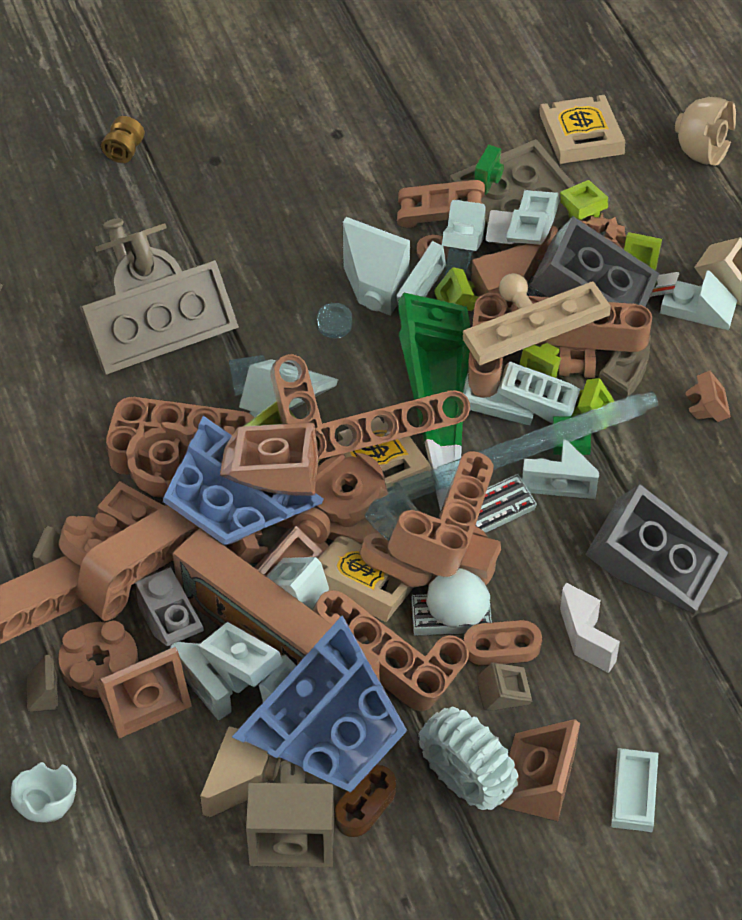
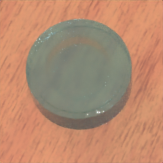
M330 303L323 306L317 314L318 330L329 338H340L347 335L352 329V312L347 306L340 303Z

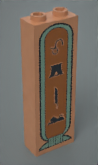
M200 528L173 552L176 578L193 607L220 627L229 622L278 650L281 657L287 655L296 666L333 626ZM359 645L380 681L379 658Z

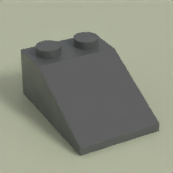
M572 216L552 238L530 286L547 297H553L594 281L608 302L638 304L646 307L660 273Z
M639 484L618 497L585 555L615 578L694 613L699 608L728 552Z

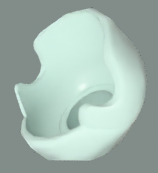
M459 568L454 575L450 577L437 576L429 584L426 603L431 615L437 621L442 622L446 626L456 628L463 624H478L489 610L490 594L485 583L478 576Z
M40 762L31 770L21 772L13 780L11 786L12 805L21 815L31 821H56L62 818L74 801L76 777L66 765H61L58 769L53 770L48 768L43 762Z

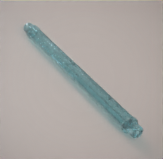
M653 391L642 395L637 393L607 404L602 408L588 411L525 434L520 438L479 451V453L486 455L492 461L494 470L562 445L564 439L570 442L600 431L605 427L646 413V410L657 407L658 400ZM461 458L438 466L433 470L424 471L394 482L393 486L387 488L388 496L383 502L384 505L388 506L396 502L402 504L450 486Z

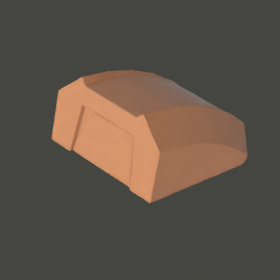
M314 423L238 427L224 448L220 476L261 491L295 496H315L318 448Z

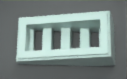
M512 362L506 364L497 390L498 393L552 424L553 416L572 415L580 391L579 388L568 382ZM516 379L521 381L519 388L514 386ZM529 387L534 389L533 393L528 391Z

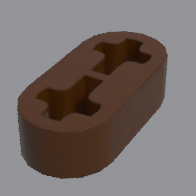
M375 765L351 792L347 791L339 800L335 809V823L342 834L348 837L364 835L393 801L396 795V777L389 768L383 765ZM380 781H384L385 790L378 788L370 797L371 782L378 784ZM362 805L361 820L354 818L350 822L347 821L346 812L353 814Z

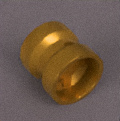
M119 116L111 125V133L105 136L101 148L109 159L117 163H128L135 154L136 146L141 143L145 131L142 125L135 119L128 116Z

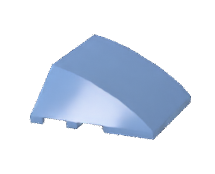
M204 416L163 498L165 504L224 545L235 543L263 528L318 506L324 500V498L316 493L315 496H295L261 491L220 476L224 448L232 435Z
M341 616L263 704L238 729L232 738L243 743L246 741L267 751V754L275 758H283L302 767L304 771L351 792L406 733L407 729L344 617Z

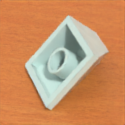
M346 217L343 221L344 270L359 304L373 311H380L391 316L398 305L396 295L409 277L410 240Z
M270 359L249 366L239 407L249 410L253 417H256L276 401L270 377L271 367L276 360ZM286 363L280 366V376L284 381L294 382L297 379L298 370L296 366ZM309 371L315 397L337 385L338 379ZM294 398L289 404V409L292 410L305 402L302 399Z

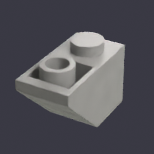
M171 567L135 583L138 607L154 637L166 646L204 631L198 616Z

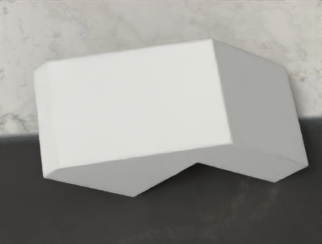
M566 583L562 590L560 610L574 655L609 673L616 663L620 641L594 628L598 620L601 600Z

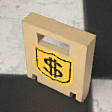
M605 95L597 96V102H594L592 97L553 102L551 109L547 103L540 104V117L560 164L625 154V139ZM603 136V140L581 144L574 143L576 140Z
M379 417L373 418L371 430L376 436L382 437L387 433L388 424L385 419V423H383ZM346 429L339 432V441L337 443L342 446L349 445L353 438L351 430ZM410 436L344 453L345 458L357 457L356 453L366 454L378 462L382 471L404 463L403 471L385 478L388 496L431 478V465Z
M338 536L318 558L322 564L329 591L342 592L372 616L387 622L414 587L406 586L399 579L381 570L369 567L360 556L362 544L348 537ZM389 579L386 590L380 589Z

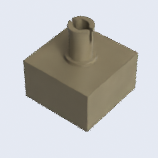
M287 760L280 764V783H248L246 832L250 866L333 867V784L305 783L306 771L295 764V774L292 775L291 762Z

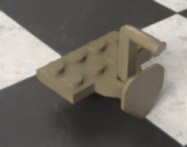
M112 219L103 224L104 228L108 231L111 242L96 246L95 249L96 252L110 247L114 249L118 264L114 268L111 280L113 295L80 306L104 375L239 328L216 260L182 271L175 258L166 251L150 247L146 235L166 229L165 223L125 236L122 227L123 219Z

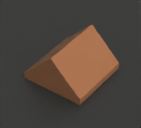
M176 647L94 681L119 739L192 707Z
M569 720L515 733L509 757L515 763L514 768L518 773V785L513 789V793L500 805L501 807L558 821L577 747L580 723L577 720Z

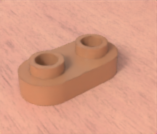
M371 533L364 537L360 556L369 567L381 570L399 579L404 585L409 587L423 586L430 582L433 573L404 563L390 553L388 549L390 536Z
M524 620L476 624L470 627L464 635V642L469 650L468 660L477 665H490L492 662L507 664L531 661L540 653L542 644L541 631L535 624ZM525 643L527 647L519 648L515 644ZM479 646H486V647H488L489 649H488V650H479V649H477V647H479Z

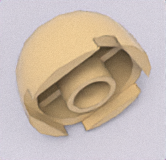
M706 97L695 100L686 108L684 113L679 114L675 123V131L678 133L682 150L692 160L716 166L724 159L731 141L725 140L728 129H735V104L719 97Z

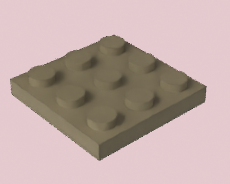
M537 139L501 154L500 163L504 164L502 177L499 183H493L487 195L481 198V202L486 207L485 230L487 231L491 210L514 212V209L519 210L524 190L558 193L560 200L561 191L575 186ZM476 165L450 175V183L474 180ZM463 197L461 200L467 201V198ZM560 202L552 226L560 227L570 220L567 209ZM495 242L502 251L521 244L515 242L513 244Z

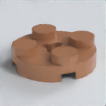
M344 453L335 455L325 460L317 469L315 493L324 498L322 504L315 506V508L323 511L330 521L338 522L343 527H353L360 520L373 514L388 496L385 477L380 465L366 454L356 453L357 457L351 456L346 458ZM355 483L357 484L354 490L343 493L342 485L352 486Z
M104 513L96 514L95 518L89 516H69L66 518L61 530L59 547L71 561L81 566L84 557L93 547L119 533L122 529L116 526L117 521L115 518Z
M117 621L92 622L69 630L62 638L63 644L58 656L61 675L65 683L71 688L73 686L83 691V695L94 698L100 697L94 681L139 662L137 646L133 637ZM102 653L108 656L104 658V664L96 665L93 660L88 661L94 654Z

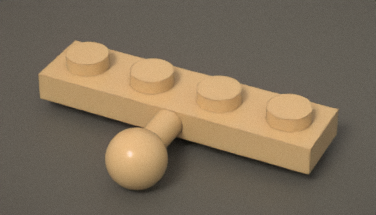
M512 273L502 278L499 284V292L503 299L508 302H514L518 310L463 330V341L480 366L610 316L611 306L594 281L533 304L527 296L528 284L524 277Z

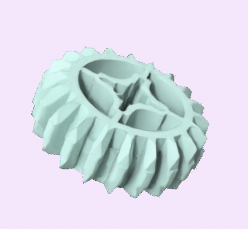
M455 707L444 708L427 720L428 722L424 724V727L419 732V745L424 750L422 752L423 757L429 761L430 768L437 773L438 779L442 780L459 798L462 797L470 806L475 805L478 809L492 810L497 805H501L513 793V789L518 785V773L514 768V760L507 755L508 749L500 744L498 741L499 737H495L489 731V727L483 726L477 717H471L467 711L459 710Z

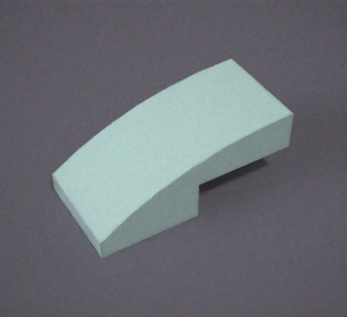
M524 190L519 210L514 209L506 237L507 242L541 245L549 233L560 202L558 193Z

